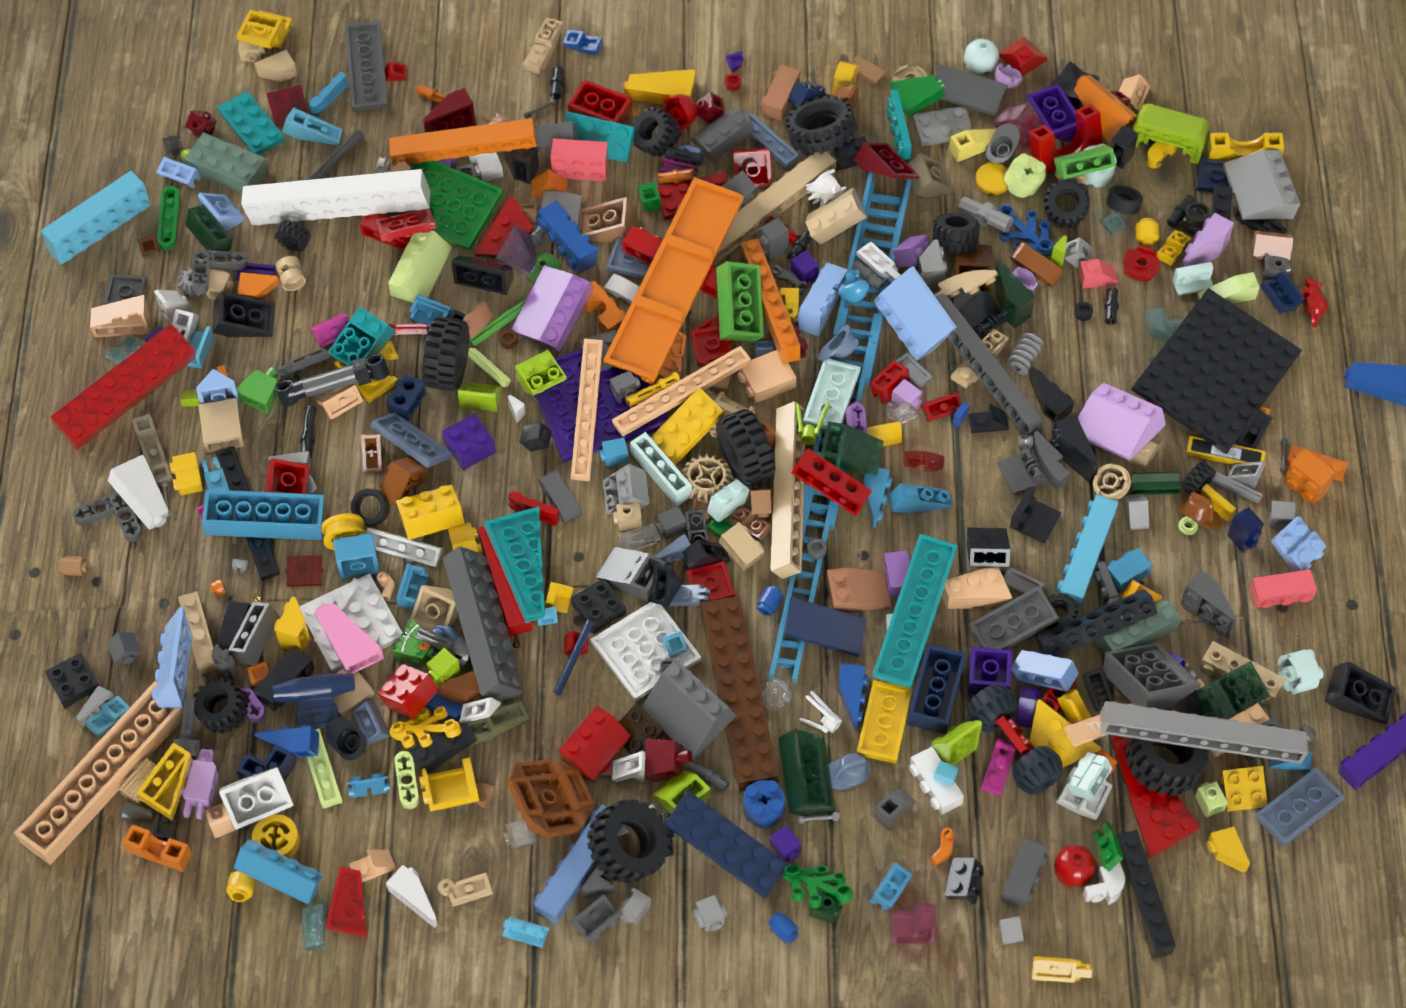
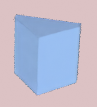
M199 193L198 197L202 211L222 234L245 220V217L226 195Z
M214 369L196 387L200 404L237 398L238 405H241L235 382Z

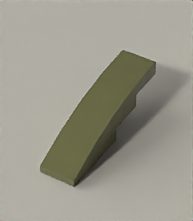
M519 701L498 708L488 718L467 722L478 741L466 749L490 740L529 720L522 702Z

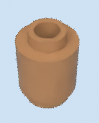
M65 556L60 558L58 569L64 575L85 576L89 572L90 563L86 557Z

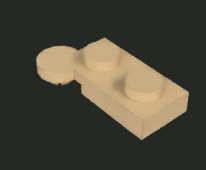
M486 873L458 881L456 884L449 879H444L438 885L439 893L443 896H449L452 907L493 894Z

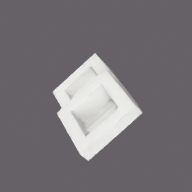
M613 274L604 286V289L615 298L621 297L631 305L639 286L619 275Z

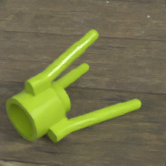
M826 402L816 428L813 425L803 427L800 405L796 404L799 425L798 433L801 434V442L803 444H815L816 436L820 434V428L830 405L829 402Z

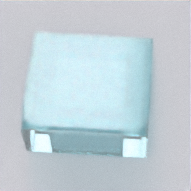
M1113 212L1099 220L1110 235L1127 227L1118 212Z

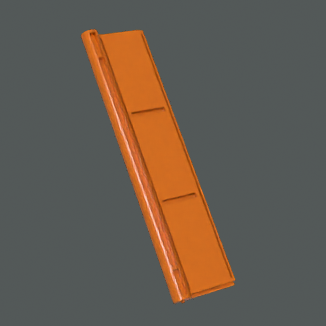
M694 177L603 359L604 363L625 371H631V373L641 376L644 382L654 384L744 200L740 193Z

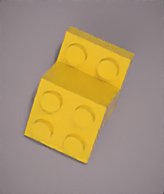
M249 10L237 34V40L266 48L274 47L280 49L293 24L292 18L261 10L259 12Z

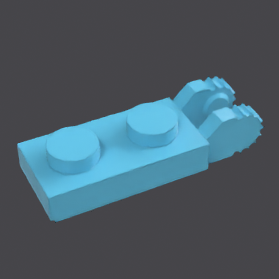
M217 456L213 457L216 470L211 472L208 470L207 462L205 460L201 461L208 490L229 491Z

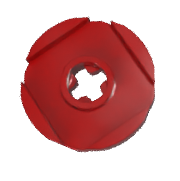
M1144 246L1128 250L1124 255L1122 264L1124 274L1135 280L1149 282L1151 278L1157 275L1160 268V259L1156 256L1157 253L1151 248ZM1143 261L1145 266H1140L1137 263Z

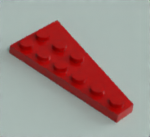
M1117 736L1111 740V745L1122 772V779L1128 791V797L1141 831V838L1145 844L1148 859H1151L1200 829V825L1177 794H1157V791H1150L1146 785H1141L1137 781L1138 778L1136 776L1133 777L1130 772L1131 767H1128L1125 750L1130 738Z

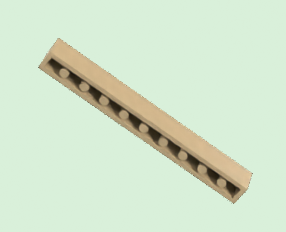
M824 151V154L815 152L814 155H809L803 162H799L793 170L786 172L780 180L773 182L766 191L760 192L753 201L747 202L737 212L712 265H716L741 245L740 242L748 240L757 233L770 216L775 219L806 195V192L809 190H806L805 184L813 183L823 172L836 170V160L826 151Z
M795 401L777 408L774 450L776 470L773 482L770 567L771 571L782 579L802 572L804 482L791 474V472L804 454L805 444L801 442V434L798 433L797 402ZM800 406L803 423V418L806 410L802 406Z

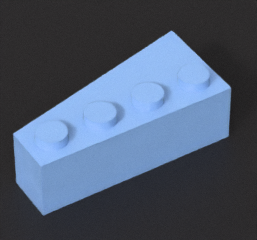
M826 263L824 268L820 269L816 282L813 283L810 292L799 309L796 320L799 322V330L818 337L820 336L839 297L838 290L845 283L847 269L830 263Z

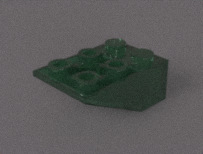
M997 260L995 270L998 276L995 277L996 281L993 283L1000 309L1004 308L1007 310V322L1013 328H1016L1031 318L1035 296L1030 289H1027L1022 284L1019 277L1013 275L1007 265Z
M828 421L821 457L839 469L877 476L884 441L847 424Z
M1251 661L1197 689L1206 717H1217L1218 719L1225 720L1271 697Z

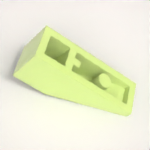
M1254 272L1233 276L1209 288L1232 304L1256 300L1259 284ZM1208 288L1197 292L1198 299L1201 298Z

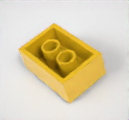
M452 485L442 486L435 490L424 491L414 496H407L396 500L400 519L408 540L465 524L461 506Z

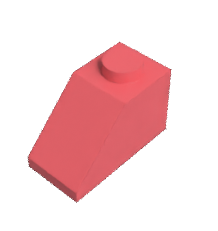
M1100 259L1080 261L1078 277L1082 289L1118 284L1115 268Z

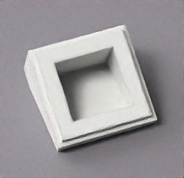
M509 395V408L516 423H518L525 415V405L520 400Z

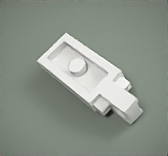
M869 242L857 251V256L884 280L888 279L893 283L901 276L897 272L896 263L872 242Z

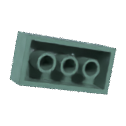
M204 132L184 158L186 165L196 168L201 177L241 194L243 186L259 185L268 172L265 157Z

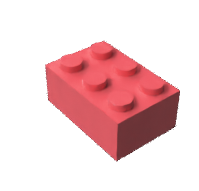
M553 139L551 150L552 171L565 179L606 181L608 171L607 142Z

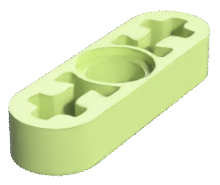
M401 751L395 756L400 801L404 808L413 809L419 804L414 761L409 752ZM403 758H406V760H407V762H406V764H407V769H406V770H403V765H402V759H403ZM404 776H411L413 778L410 784H403L401 779ZM410 790L412 802L407 801L406 791Z

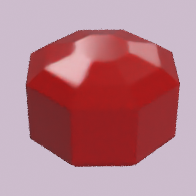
M732 73L726 76L724 85L728 90L736 91L740 89L742 79L740 75Z

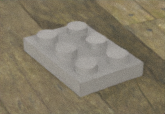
M964 106L913 114V122L921 147L950 142L951 136L965 130H972Z

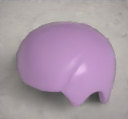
M999 64L995 72L996 81L1008 84L1007 88H1015L1021 83V73L1017 69L1011 68L1010 65L1003 68L1002 64Z
M1018 267L1011 274L1010 284L1020 294H1029L1038 285L1034 274L1026 268Z

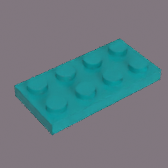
M898 89L891 90L890 98H887L889 109H886L887 119L891 120L890 132L894 134L893 145L894 148H897V153L904 161L909 163L912 146Z
M248 91L217 106L219 114L250 152L260 155L285 141L284 135Z
M566 112L564 122H578L579 140L607 142L608 158L628 163L636 127Z

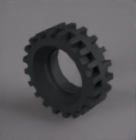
M827 95L823 96L822 99L815 97L810 102L806 100L804 105H797L795 111L789 112L790 117H786L787 123L785 125L792 147L794 146L796 151L800 150L802 154L809 152V155H814L815 152L824 154V151L827 150L832 152L834 151L833 148L837 146L841 148L844 142H850V136H855V130H857L852 106L849 101L845 102L843 97L838 100L837 96L828 98ZM822 124H830L820 129H813Z

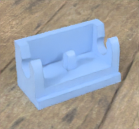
M166 157L163 158L156 172L163 178L167 177L187 184L191 188H195L194 180L199 181L201 178L196 168Z

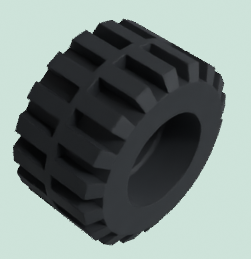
M651 107V109L646 108L645 112L641 111L639 116L635 117V123H632L631 126L636 127L633 142L638 149L652 156L660 157L663 154L666 155L668 146L673 147L674 144H677V137L680 136V133H678L680 127L677 125L678 121L672 115L659 108ZM659 126L657 134L652 138L654 129Z
M1070 178L1065 179V181L1060 179L1056 184H1051V187L1046 191L1043 204L1044 212L1048 216V220H1052L1056 226L1059 224L1062 228L1064 226L1070 228L1074 224L1078 225L1088 214L1090 195H1088L1087 188L1084 189V185L1082 183L1078 184L1075 179L1073 181H1069ZM1065 194L1073 196L1078 202L1077 208L1071 212L1060 210L1056 205V200L1059 196Z
M963 213L942 214L934 220L932 242L938 240L939 247H943V252L951 254L972 252L978 246L980 223L973 216Z
M213 678L212 682L206 681V685H201L198 688L200 691L194 694L196 698L194 705L196 718L208 730L210 729L214 733L218 731L219 734H223L225 730L231 732L233 727L237 729L239 727L238 723H243L245 720L243 716L248 714V710L245 708L249 707L246 695L233 681H227L226 678H221L220 680ZM228 698L226 707L220 712L213 713L214 705L219 700Z

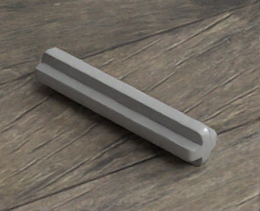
M1216 471L1215 477L1212 479V482L1255 503H1259L1262 499L1263 494L1222 473Z

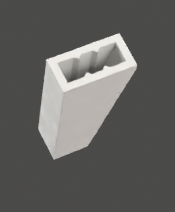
M141 455L111 469L108 482L149 530L161 527L166 522L169 510L145 457Z

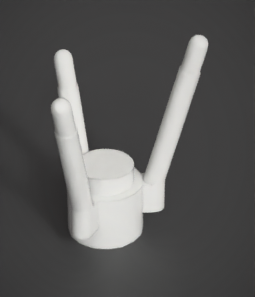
M810 691L815 700L809 695L806 696V699L824 714L821 720L823 726L804 718H800L799 721L820 729L825 734L828 731L834 733L842 720L832 712L814 691Z

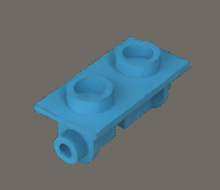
M384 773L372 774V779L364 780L363 776L351 778V782H347V785L351 784L352 788L348 789L349 797L368 796L367 788L370 787L372 795L385 794L386 791H390L389 782L385 783V779H388L389 776L384 777Z

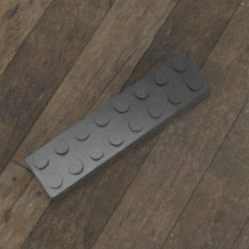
M459 546L442 558L480 694L507 703L523 693L524 689L522 678L517 668L518 664L512 651L513 647L507 634L508 629L503 620V612L497 599L498 595L492 582L493 577L488 568V560L483 554Z

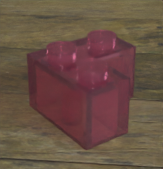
M1028 103L1003 108L993 122L996 128L1007 123L1018 127L1020 142L1024 147L1031 146L1029 132L1043 126V123Z
M920 902L914 904L913 912H908L907 910L892 912L890 919L891 943H934L937 930L936 904Z

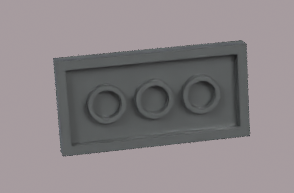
M1037 586L970 623V627L983 648L1006 650L1057 622L1059 617L1040 586Z

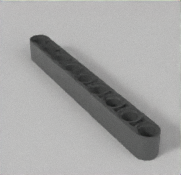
M945 294L938 295L936 299L956 325L955 330L947 337L1022 434L1028 435L1043 425V420L1036 409Z

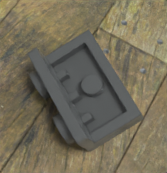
M602 894L575 916L571 923L585 941H596L604 934L602 931L606 927L611 928L620 921L618 917L622 913L614 908L605 894Z

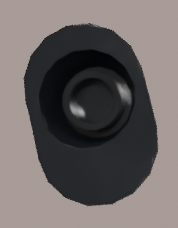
M337 717L328 723L325 733L326 739L342 758L352 761L367 751L366 736L350 720L344 717Z

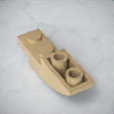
M550 18L545 19L535 36L532 49L522 64V70L539 74L542 69L546 68L558 41L563 25L562 21Z
M976 270L955 275L938 283L941 291L934 296L937 297L940 294H945L952 299L960 294V289L963 290L965 295L968 293L973 295L980 290L979 286L984 283L989 285L996 281L995 277L998 276L996 270Z
M993 328L982 341L996 358L1009 337ZM964 361L952 373L950 379L967 388L979 378L967 362Z

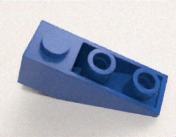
M841 663L838 692L853 729H857V722L862 723L863 710H859L860 704L865 702L866 692H862V688L867 686L868 674H864L865 666Z
M301 725L300 728L283 727L281 730L276 731L264 729L262 732L255 733L254 735L273 747L277 745L293 753L298 758L318 756L319 732L310 725Z

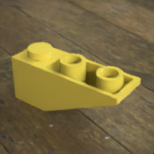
M997 129L965 130L950 137L949 150L957 162L985 152Z

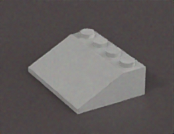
M1262 150L1223 163L1230 187H1233L1232 192L1242 220L1294 218L1300 206V201L1280 150Z

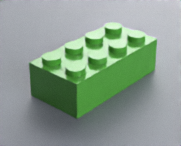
M727 261L716 268L720 340L754 343L764 337L760 265Z

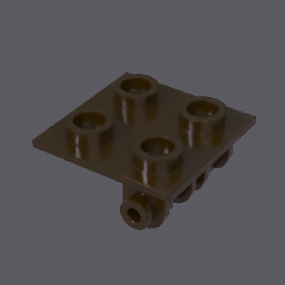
M637 702L619 721L631 735V738L624 745L631 755L645 751L646 739L661 740L663 737L661 733L664 729Z

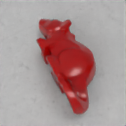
M1307 276L1304 281L1306 287H1303L1304 293L1301 294L1304 300L1307 301V304H1304V311L1307 316H1311V324L1315 328L1319 325L1320 317L1328 309V301L1320 290L1323 284Z

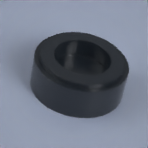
M1080 302L1075 306L1074 315L1078 320L1087 321L1092 318L1093 307L1087 302Z

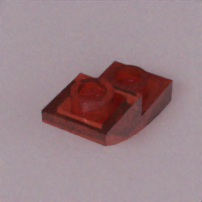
M904 451V467L915 468L923 465L924 472H937L944 468L945 458L942 455L927 451Z

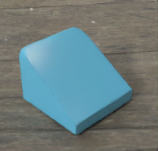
M681 631L660 637L669 657L688 650Z
M940 761L933 779L953 786L960 767Z

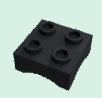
M1069 61L1061 74L1051 82L1050 86L1059 84L1072 106L1079 109L1083 104L1074 91V88L1077 86V80L1081 76L1091 75L1099 82L1100 77L1082 71Z
M604 578L571 597V605L584 621L589 620L594 623L591 629L593 634L607 623L626 614V606Z
M82 653L45 671L64 709L72 706L79 699L93 694L99 686Z

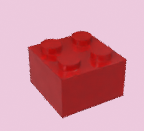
M402 664L377 694L388 709L414 719L438 692L439 688L429 674Z

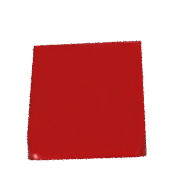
M390 60L385 67L386 81H405L406 65Z
M570 631L564 636V654L570 655L580 633ZM588 637L580 654L588 653Z

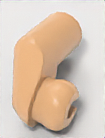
M382 571L377 574V580L384 588L381 596L384 600L388 601L395 588V582L388 573Z

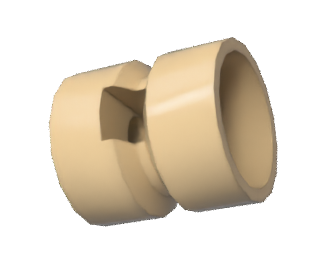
M286 256L277 261L276 270L284 290L295 291L305 285L306 279L297 257Z

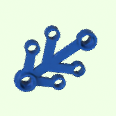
M1005 204L1000 207L999 212L1012 217V225L1020 231H1001V241L1009 242L1011 239L1031 240L1033 243L1025 244L1042 256L1052 254L1054 245L1048 239L1049 222L1042 221L1039 224L1040 239L1036 235V211L1029 210L1027 212V227L1013 215L1014 209L1011 205ZM1021 241L1014 242L1013 251L1016 250V246H1019Z

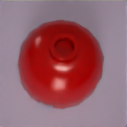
M676 94L664 100L665 108L662 110L672 115L678 121L679 131L690 127L695 122L697 107L688 95Z
M1073 844L1066 846L1059 851L1055 858V876L1062 884L1068 887H1083L1091 882L1095 874L1096 861L1094 855L1089 849L1081 845Z

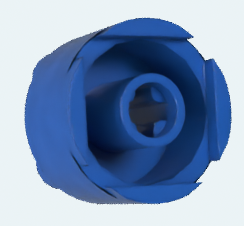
M760 780L752 783L746 788L744 794L743 811L746 819L760 828H769L776 825L784 814L785 795L783 790L773 780Z

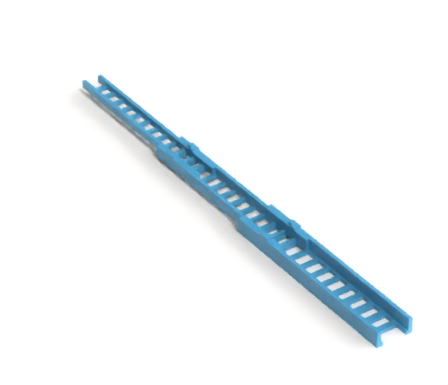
M868 173L862 201L867 218L870 216L894 220L896 225L895 227L867 223V218L858 222L847 273L852 271V265L856 261L861 260L857 256V251L861 249V246H865L869 242H872L879 249L889 250V258L896 262L892 250L899 246L912 179H907L906 186L903 187L902 197L899 198L873 193L875 181H873V173ZM871 202L899 206V211L892 212L870 208ZM864 232L892 235L893 240L888 242L865 238ZM888 279L884 280L886 282L884 289L891 284ZM869 286L868 293L880 294L883 290L878 292L874 287ZM841 297L833 338L846 325L847 321L872 325L871 331L850 328V333L855 338L868 340L867 347L856 346L851 353L865 356L864 363L839 359L834 356L829 357L832 360L861 367V378H858L856 385H859L858 393L853 394L851 400L861 404L864 386L870 387L869 383L873 373L884 315L875 303L866 301L853 303ZM848 306L878 311L877 314L874 313L872 319L849 315ZM842 425L840 431L848 433L847 426ZM820 428V434L816 436L813 452L828 462L837 464V468L846 473L853 439L849 435L847 443L823 439V429ZM820 445L846 450L844 456L835 458L823 456L822 452H819ZM805 484L802 547L803 543H809L812 539H818L805 536L807 526L823 528L822 540L827 543L829 530H835L839 505L830 500L829 505L812 503L814 495H824L808 484ZM810 511L813 512V515L823 517L827 514L826 521L810 520ZM802 553V560L816 562L815 573L802 571L790 576L769 673V679H774L777 664H781L782 668L791 669V667H794L792 683L796 684L805 642L801 640L800 643L783 640L789 601L792 598V594L807 596L809 597L808 602L814 603L823 558L813 559ZM796 577L812 579L811 590L795 588ZM781 646L798 649L796 660L780 658Z

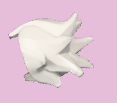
M835 169L823 172L813 183L805 184L806 190H809L806 194L813 193L808 200L816 199L813 204L821 202V207L846 191L847 188L840 187L836 179L830 175L835 172Z

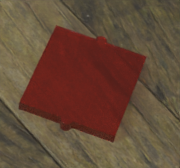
M322 555L288 556L287 569L285 570L287 574V587L321 586L322 573L324 572L322 568Z

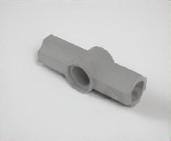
M963 197L958 206V211L973 216L978 220L980 226H987L989 224L1004 232H1008L1013 223L1012 217L997 211V208L989 202L981 204L968 197Z

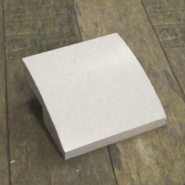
M1076 766L1071 769L1069 776L1075 773ZM1067 778L1056 803L1082 816L1096 820L1113 785L1104 781L1093 801H1089L1083 797L1074 796L1067 786Z

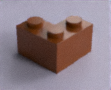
M411 456L392 461L387 467L385 479L380 484V491L386 495L390 503L397 506L396 500L410 496L413 486L423 484L429 468L422 466Z

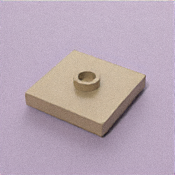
M342 669L336 674H346V672ZM359 672L353 674L355 691L332 697L341 717L375 695L373 689Z

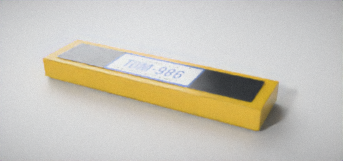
M1189 436L1186 451L1188 456L1231 465L1264 461L1266 451L1233 445L1226 455L1203 438Z

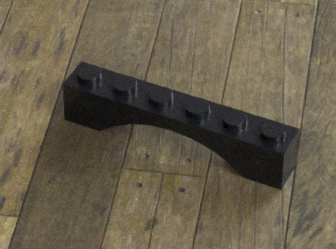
M1138 830L1117 834L1124 856L1120 863L1129 877L1137 899L1145 940L1151 958L1172 955L1176 945Z

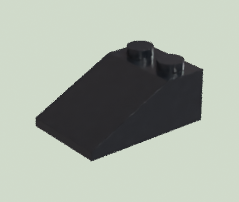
M221 291L214 301L212 333L226 337H272L275 303Z
M1077 415L1055 421L1050 444L1063 456L1062 461L1089 483H1092L1098 461Z
M1348 661L1334 666L1325 702L1340 711L1387 724L1396 687Z

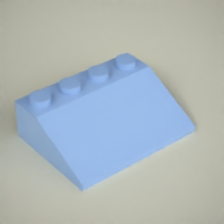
M913 266L874 299L877 308L883 313L888 323L893 327L899 339L902 340L916 361L933 352L956 328L954 322Z
M179 607L165 626V633L161 634V645L163 647L162 651L158 653L160 668L156 670L155 674L157 688L153 689V700H156L158 708H183L193 638L184 607Z

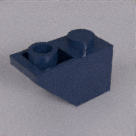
M807 81L805 83L796 82L788 101L795 106H802L806 100L810 102L815 97L822 99L823 96L828 95L829 98L831 95L826 93V89L820 85L814 87L813 84Z

